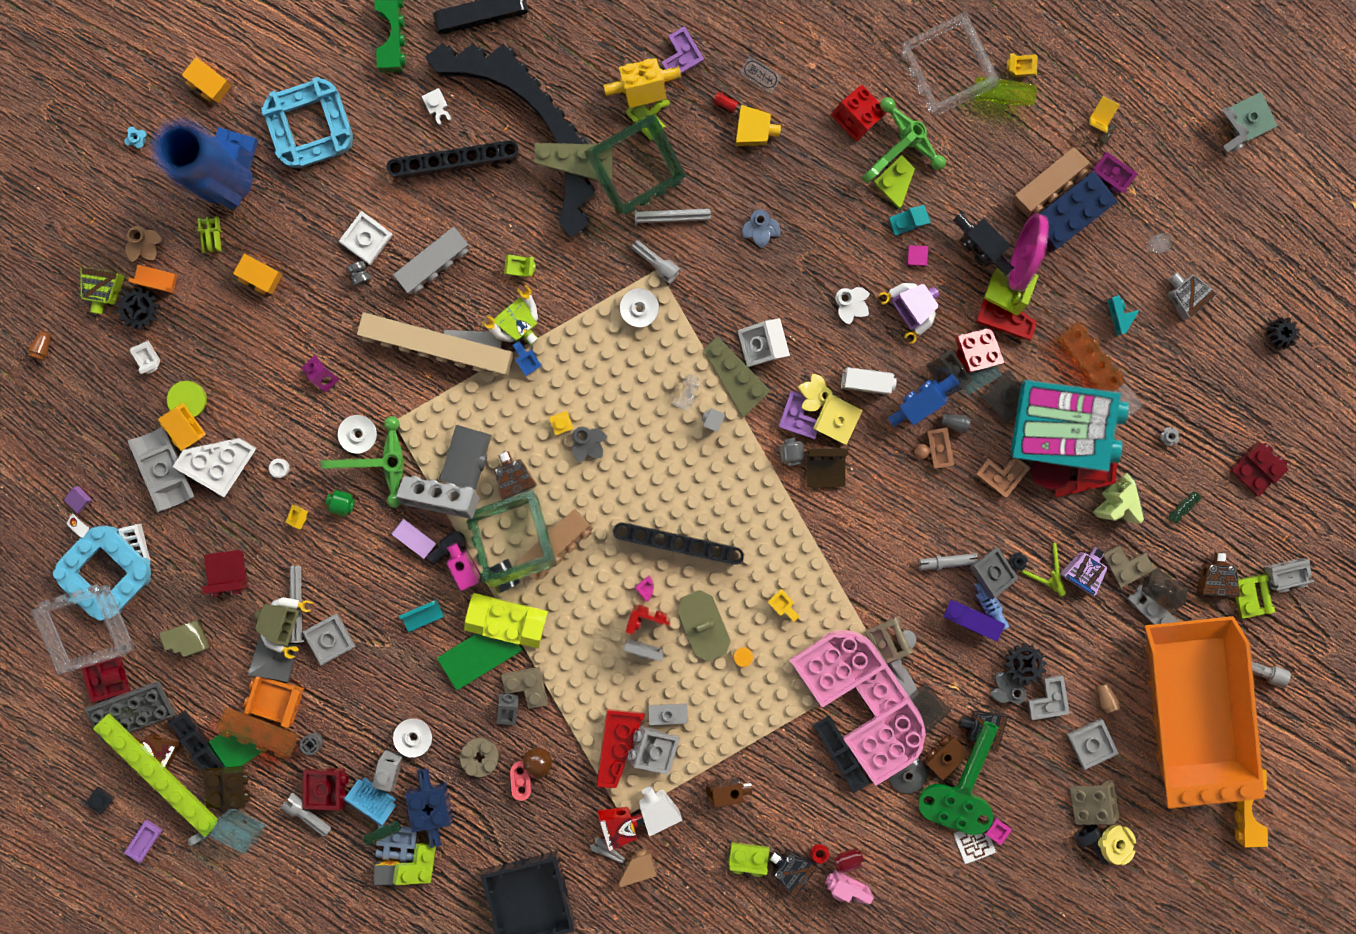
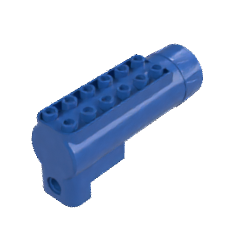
M186 122L171 123L159 132L155 140V155L161 166L168 170L166 176L172 178L173 183L192 192V194L197 195L206 202L213 204L217 202L230 209H235V206L239 207L241 199L249 193L252 187L253 177L250 168L258 144L256 138L220 127L217 129L216 136L213 137Z

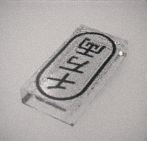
M750 56L739 72L741 76L772 94L782 76Z

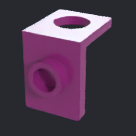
M315 355L301 368L310 381L324 392H327L339 380ZM324 377H331V381L328 384H321Z

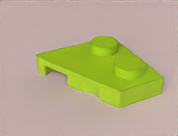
M901 155L873 183L899 209L903 204L915 168Z

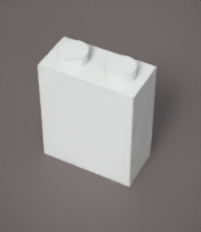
M846 368L842 373L840 389L887 395L892 393V390H895L896 379L893 373Z

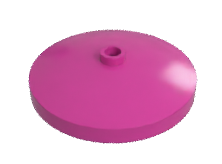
M1033 214L1025 223L1018 237L1010 262L1015 268L1008 275L1009 287L1012 290L1023 291L1033 279L1040 263L1044 259L1048 222L1047 218L1043 215Z

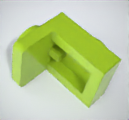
M506 255L504 274L525 278L532 277L536 267L534 257Z

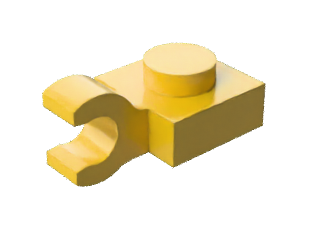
M782 589L767 601L780 616L785 612L794 622L800 617L791 608L794 604L793 600Z

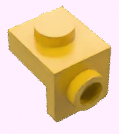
M1015 53L1010 54V60H1007L1008 72L1010 71L1013 77L1037 76L1038 56L1036 54L1016 56Z

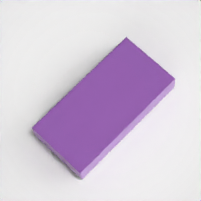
M145 820L124 854L138 863L143 862L163 829L149 820Z

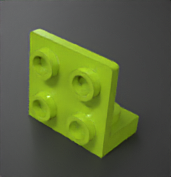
M996 268L984 299L1018 316L1029 304L1038 275L1035 274L1029 285L1020 292L1010 289L1008 275L1005 276L1000 269Z

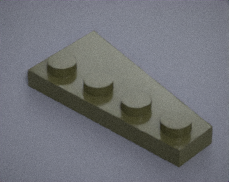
M535 143L534 163L536 165L569 172L573 175H580L612 185L613 145Z
M717 336L704 351L744 418L771 390Z

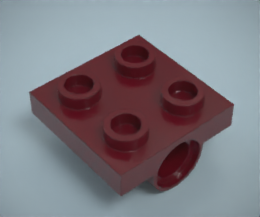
M121 654L81 665L91 703L131 691Z

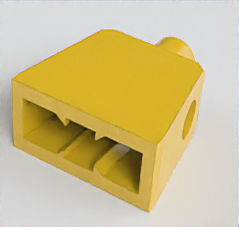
M741 105L735 146L766 145L768 136H780L781 125L770 124L771 114Z

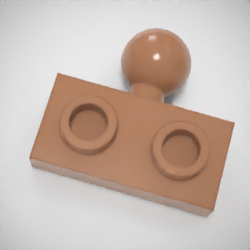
M948 428L927 431L930 446L925 444L917 445L914 450L916 457L925 459L929 454H932L934 469L953 466L954 460Z

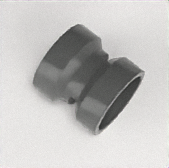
M364 261L356 262L346 268L347 273L352 277L354 287L361 286L372 280L370 274L365 270L366 265Z
M315 732L308 734L300 742L301 751L306 755L315 754L323 746L322 736Z

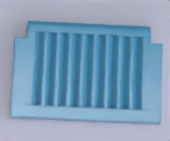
M365 777L362 781L358 779L344 798V801L382 826L396 807L394 804L396 799L384 790L373 788V783Z

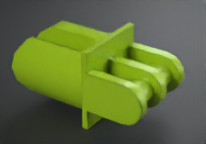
M208 216L206 219L198 217L197 231L200 232L202 253H207L208 251L210 253L215 251L222 252L220 239L222 231L219 216H215V218Z

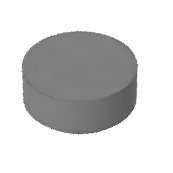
M199 832L190 837L187 842L192 847L206 839L208 835L204 837Z

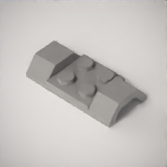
M162 427L144 436L128 440L157 512L175 507L194 498L187 475L173 467L179 456L168 433Z

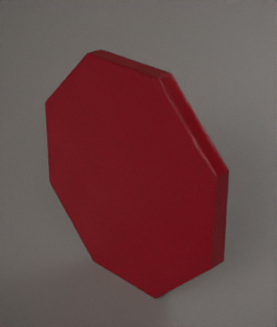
M1035 461L1030 469L1035 484L1050 491L1065 487L1072 475L1069 465Z

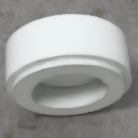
M275 459L269 465L270 474L276 478L285 477L290 470L288 462L284 459Z

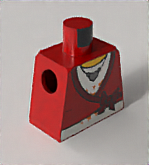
M629 807L598 811L608 851L636 840L635 828L645 825L643 815L639 814L631 817Z

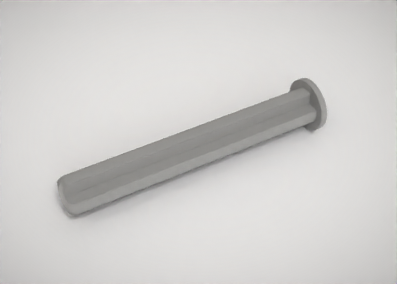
M710 209L643 212L634 210L635 225L637 223L703 221L711 219Z
M290 566V599H296L302 603L301 566ZM297 608L299 614L289 643L304 642L302 639L301 608Z

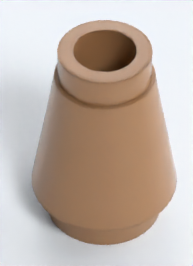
M1108 683L1098 686L1102 710L1104 709L1105 713H1110L1120 709V702Z

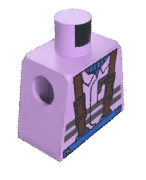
M1094 547L1090 555L1079 552L1062 570L1060 575L1088 594L1095 596L1107 570V567L1100 563L1105 553Z

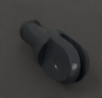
M454 531L440 540V546L427 555L430 562L435 565L446 555L450 556L446 548L455 543L461 549L466 541L464 534Z

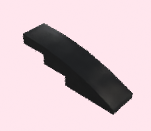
M183 710L169 720L168 724L180 737L179 741L190 752L191 759L202 772L208 768L225 767L210 745V740L186 710Z
M829 715L813 724L853 794L869 785V781L831 716Z

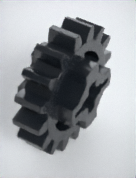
M133 287L132 293L125 290L126 296H119L122 302L116 303L117 306H120L116 313L122 315L119 317V320L125 321V326H131L132 329L136 330L139 327V329L144 330L145 325L148 327L152 326L151 321L157 322L155 314L160 315V312L156 311V308H159L161 305L155 303L158 298L152 296L151 291H145L144 288H140L138 291L137 288Z
M1023 643L1021 648L1019 645H1016L1014 650L1010 649L1008 651L1011 656L1004 658L1008 661V663L1004 664V667L1009 668L1006 674H1012L1011 681L1018 679V685L1023 681L1025 686H1028L1030 681L1032 684L1037 683L1036 678L1038 680L1043 678L1040 673H1046L1047 671L1043 668V666L1047 665V662H1042L1045 655L1038 654L1040 649L1033 650L1034 645L1032 644L1028 648L1026 643ZM1021 652H1027L1029 655L1024 656ZM1029 660L1027 668L1022 669L1024 661ZM1023 673H1027L1028 675H1031V677H1023L1021 675Z

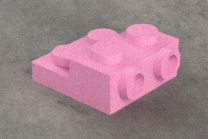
M836 869L826 879L827 889L832 892L835 899L841 902L844 900L850 902L853 897L859 903L864 904L866 902L871 904L874 898L867 885Z

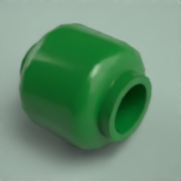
M335 490L332 495L328 494L325 505L328 506L329 513L346 517L347 514L352 513L355 500L351 493Z

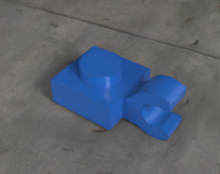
M519 341L513 345L520 356L515 361L525 376L542 367L532 350L526 352Z

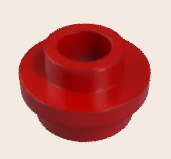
M814 845L811 848L810 857L817 864L825 863L829 858V850L825 845ZM822 851L823 854L821 856H817L816 852Z

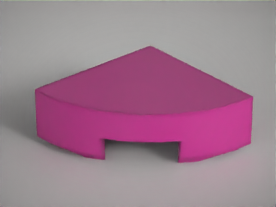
M650 575L634 587L646 602L651 598L654 589Z

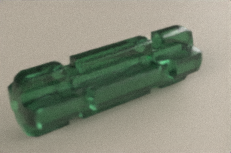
M1196 491L1192 492L1188 496L1189 498L1185 499L1175 509L1176 511L1169 515L1170 520L1178 523L1182 516H1185L1195 506V503L1202 499L1199 493Z
M394 821L390 825L375 830L373 833L366 834L363 837L366 845L369 846L375 841L391 836L392 833L399 832L401 830L400 823Z

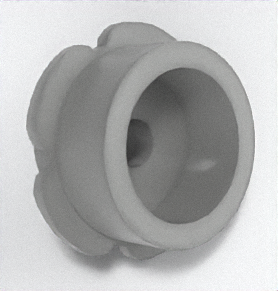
M1167 427L1160 435L1161 441L1167 446L1177 444L1179 432L1175 428Z

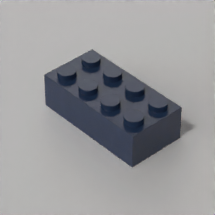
M1094 171L1040 213V215L1047 218L1048 233L1046 246L1051 252L1057 250L1118 202Z

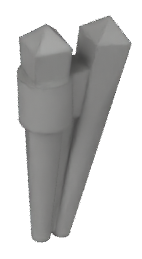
M600 837L595 838L596 844L590 845L591 851L620 863L625 861V858L617 851H608L606 841Z

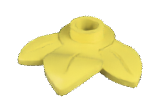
M812 374L811 382H805L798 386L800 392L807 398L801 406L806 411L818 410L821 406H824L829 394L833 395L831 390L826 387L825 380L816 374ZM823 393H825L826 399H823V397H822V394H823Z

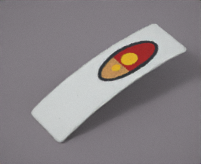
M72 513L67 521V525L83 538L89 527Z

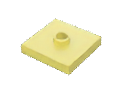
M829 394L813 429L847 445L863 410Z

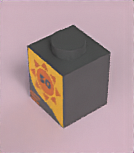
M378 860L374 865V885H395L393 883L394 869L396 863H401L400 860Z

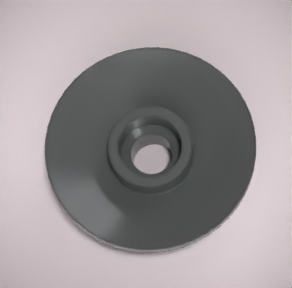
M917 758L912 764L889 777V781L901 793H914L926 781V768ZM907 773L912 774V777L910 779L905 778V775Z

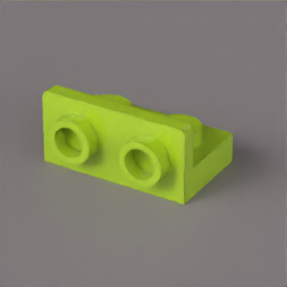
M731 842L729 870H732L735 874L748 872L757 877L767 875L769 847Z

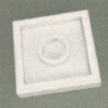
M361 211L338 242L371 265L393 234Z

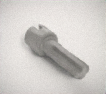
M636 240L631 248L657 269L658 276L667 283H672L678 276V271L681 268L669 259L664 261L640 241Z
M1252 662L1253 674L1266 678L1269 684L1283 689L1286 688L1291 676L1288 670L1277 666L1269 668Z
M293 792L288 798L290 803L284 801L280 808L291 817L298 816L322 836H326L331 830L328 824L310 810L303 809V800Z

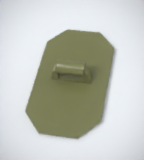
M698 590L682 597L677 612L695 655L706 661H711L725 655L731 640L713 596Z

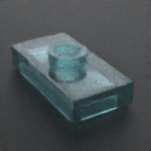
M998 366L970 374L967 373L960 377L959 380L968 395L1001 377L1002 373Z

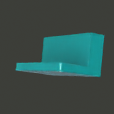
M435 599L398 617L403 619L407 631L410 632L443 618L444 614L438 600Z

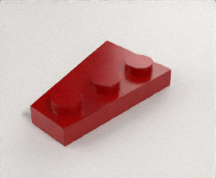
M984 298L976 319V323L992 327L995 330L1026 341L1032 340L1037 324L1035 320L1023 311L1017 316Z

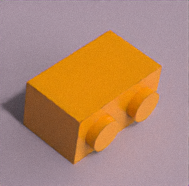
M197 57L194 58L182 74L187 79L185 83L194 90L199 88L203 91L200 95L209 102L213 99L219 103L232 87L227 80Z
M243 254L233 273L238 276L237 280L247 286L249 283L255 285L254 290L264 295L266 292L273 294L283 276L282 273L246 254Z
M184 403L158 418L162 429L168 432L173 444L181 451L206 435Z

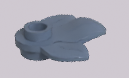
M762 209L755 210L750 220L744 224L742 229L743 238L753 237L754 242L760 248H764L767 245L770 236L779 237L781 233L778 222L771 219L769 214ZM759 216H763L764 218L763 222L761 223L757 222V218Z

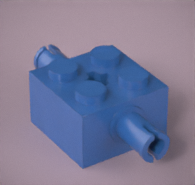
M951 374V376L940 383L936 379L932 382L930 380L924 382L918 388V392L915 393L913 390L902 399L903 403L900 406L901 409L889 416V421L896 427L908 418L914 426L947 403L949 397L946 395V392L959 384L957 378Z

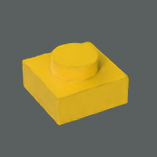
M567 411L549 417L556 436L574 429Z
M292 505L286 523L294 528L302 529L308 511L299 506Z

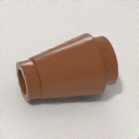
M39 331L27 350L29 351L28 356L44 361V358L48 355L51 335Z

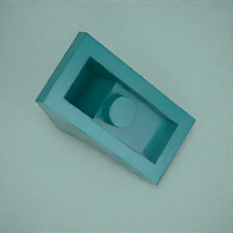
M924 205L909 208L903 213L888 218L894 236L931 223Z
M1120 295L1106 299L1116 336L1125 334L1139 310L1125 314V303L1120 298Z

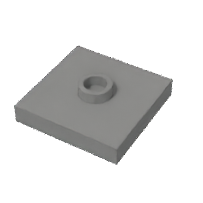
M338 613L302 632L320 666L356 647Z
M626 639L624 651L634 653L640 658L662 661V648Z
M1098 719L1067 734L1083 770L1119 754L1103 719Z

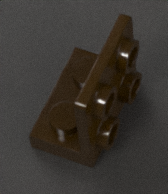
M848 448L807 449V486L845 487V456H848Z

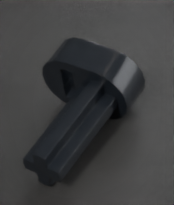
M1096 824L1089 825L1075 833L1074 839L1078 847H1085L1091 844L1102 865L1105 863L1109 864L1103 857L1101 848L1098 846V840L1102 834Z

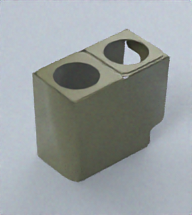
M200 619L159 633L164 650L172 649L174 653L181 652L183 657L210 648Z

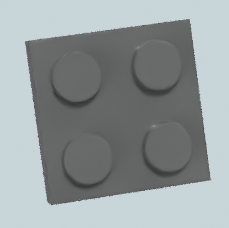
M999 547L993 548L970 566L990 599L996 598L1019 579Z

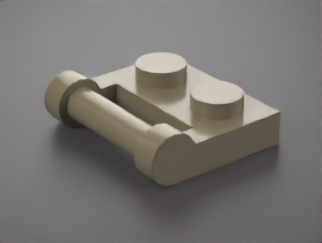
M898 617L866 630L870 641L877 648L886 663L914 652L912 647H909L899 626L900 621ZM888 627H892L902 648L899 652L889 634Z

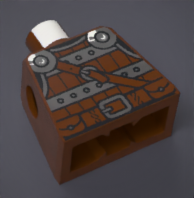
M509 451L498 455L502 466L495 469V474L502 500L537 486L536 481L522 459L513 461Z
M1214 553V564L1203 563L1196 593L1240 597L1237 567L1226 565V553Z
M737 778L705 781L707 800L714 808L743 803V796L752 795L751 783L742 784Z

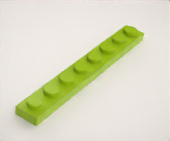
M107 714L93 728L204 837L221 822L113 716Z

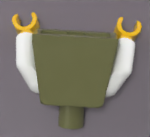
M284 597L273 601L271 605H263L262 610H257L254 616L258 620L256 631L261 634L264 645L279 653L281 651L284 652L285 656L289 659L296 657L290 654V650L292 649L297 652L299 649L296 646L285 647L284 645L288 646L299 614L297 608L310 613L312 611L306 610L305 605L308 603L313 604V602L303 601L301 603L299 600Z

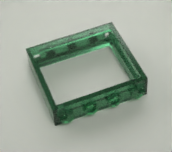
M655 113L642 118L584 151L617 214L624 213L627 215L635 211V206L638 204L643 206L651 201L650 197L654 195L658 197L666 193V188L678 186L682 183L681 179L686 177ZM648 127L672 176L623 204L597 154Z
M534 490L475 510L473 518L467 520L468 528L473 532V537H471L472 544L478 551L476 560L479 566L481 565L482 572H480L481 579L490 588L557 566L540 502ZM529 503L544 557L491 574L478 520Z

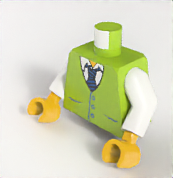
M524 285L526 287L524 293L519 288L517 289V293L521 297L496 318L486 315L489 322L486 324L481 321V325L488 328L499 340L517 343L523 338L531 346L538 340V337L532 332L537 325L538 314L536 304L531 296V289Z

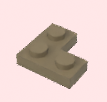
M1120 545L1105 551L1103 559L1120 588L1155 570L1146 553H1141L1128 560Z
M540 667L503 673L501 675L505 693L524 691L528 709L547 706L548 701Z

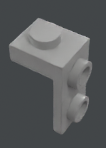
M1224 107L1222 111L1240 135L1223 147L1228 153L1230 151L1235 153L1244 146L1242 143L1248 139L1247 134L1249 131L1243 123L1238 125L1235 121L1238 116L1232 108L1227 110Z

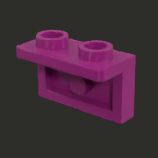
M1107 151L1092 169L1102 182L1106 180L1110 183L1109 188L1117 194L1120 191L1125 193L1127 187L1138 175Z

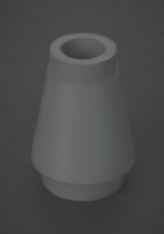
M944 414L941 425L960 434L962 432L967 433L971 418H967L966 415Z

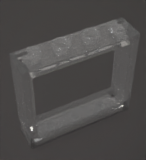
M966 11L902 43V50L900 52L904 62L908 60L910 65L908 68L912 78L916 77L919 83L916 85L920 95L924 94L927 100L924 102L929 112L932 111L934 116L999 85V78ZM961 25L986 80L937 103L911 49Z
M95 584L88 587V590L84 592L82 589L70 593L71 596L68 597L66 594L54 598L52 602L47 599L38 603V607L31 610L58 675L125 655L134 649L108 584L100 587ZM95 597L115 646L69 660L49 611Z

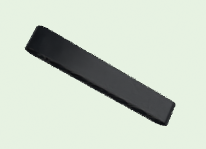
M507 140L394 158L388 161L386 169L394 179L400 180L513 162L519 158L520 150L514 141ZM514 147L516 151L514 154L508 155L506 154L507 148ZM490 150H495L496 156L488 158L487 153ZM471 153H476L477 159L469 161L468 156ZM452 156L458 157V161L455 164H450L449 159ZM433 159H438V166L431 167V161ZM414 162L420 163V167L417 170L411 169ZM400 165L401 170L398 173H393V167Z
M626 522L617 523L613 529V534L617 539L733 565L740 564L744 559L743 551L739 547ZM625 526L628 533L625 536L618 535L617 527ZM638 530L646 532L644 540L636 538L635 533ZM657 534L665 536L663 544H657L654 541V537ZM676 538L684 540L682 548H675L673 546V541ZM695 542H700L703 545V549L700 552L692 550V545ZM715 546L721 548V554L717 557L711 555V549ZM734 550L740 552V558L736 561L730 559V553Z

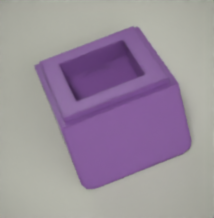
M80 487L72 488L64 499L77 514L92 501Z

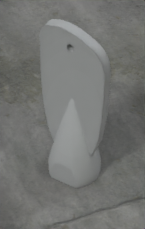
M901 659L887 663L913 701L918 691L910 674L902 666Z

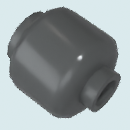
M795 438L785 439L784 444L778 447L781 462L787 466L802 464V460L805 459L803 443L795 441Z

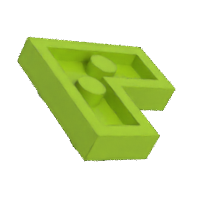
M429 843L415 844L413 863H396L393 883L395 885L431 883L436 846L434 845L433 848H430Z

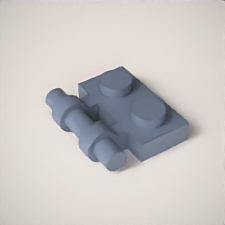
M379 825L376 845L384 846V849L376 850L375 857L388 861L389 859H398L400 862L413 861L414 853H408V849H415L417 832H412L411 827ZM391 847L401 848V852L391 851Z

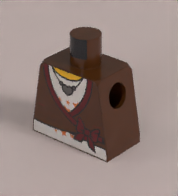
M155 734L147 736L144 741L134 737L167 770L182 744Z

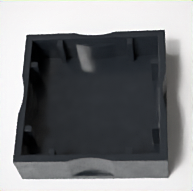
M558 850L483 869L481 879L487 902L492 911L495 934H567L575 932L576 923Z

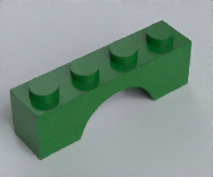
M374 0L377 14L386 18L391 25V33L388 40L382 46L376 48L377 69L380 73L403 72V66H406V55L403 54L406 40L405 35H402V27H405L404 15H401V8H404V0Z

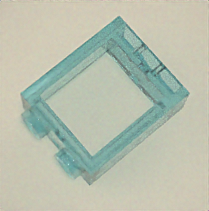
M230 809L217 820L210 837L245 854L258 842L266 824L236 809Z

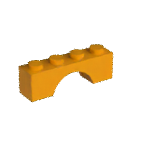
M1262 768L1264 790H1267V770ZM1254 800L1236 801L1237 811H1235V820L1237 822V830L1235 831V837L1238 843L1244 847H1268V828L1257 822L1252 813Z

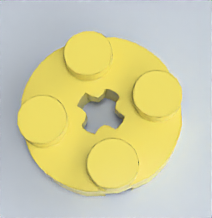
M1112 825L1099 838L1098 846L1101 848L1103 857L1109 863L1124 865L1129 863L1134 857L1135 850H1133V844H1136V840L1130 829L1119 825ZM1117 841H1120L1119 849L1116 847Z

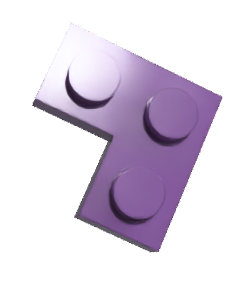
M685 26L668 36L677 53L661 62L665 70L679 66L682 75L704 62L702 54Z
M790 391L778 427L815 439L818 431L813 428L817 419L803 415L805 410L801 408L807 398L803 394Z

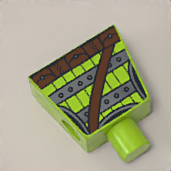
M81 267V298L92 301L91 313L103 314L104 303L116 304L125 278L124 275Z

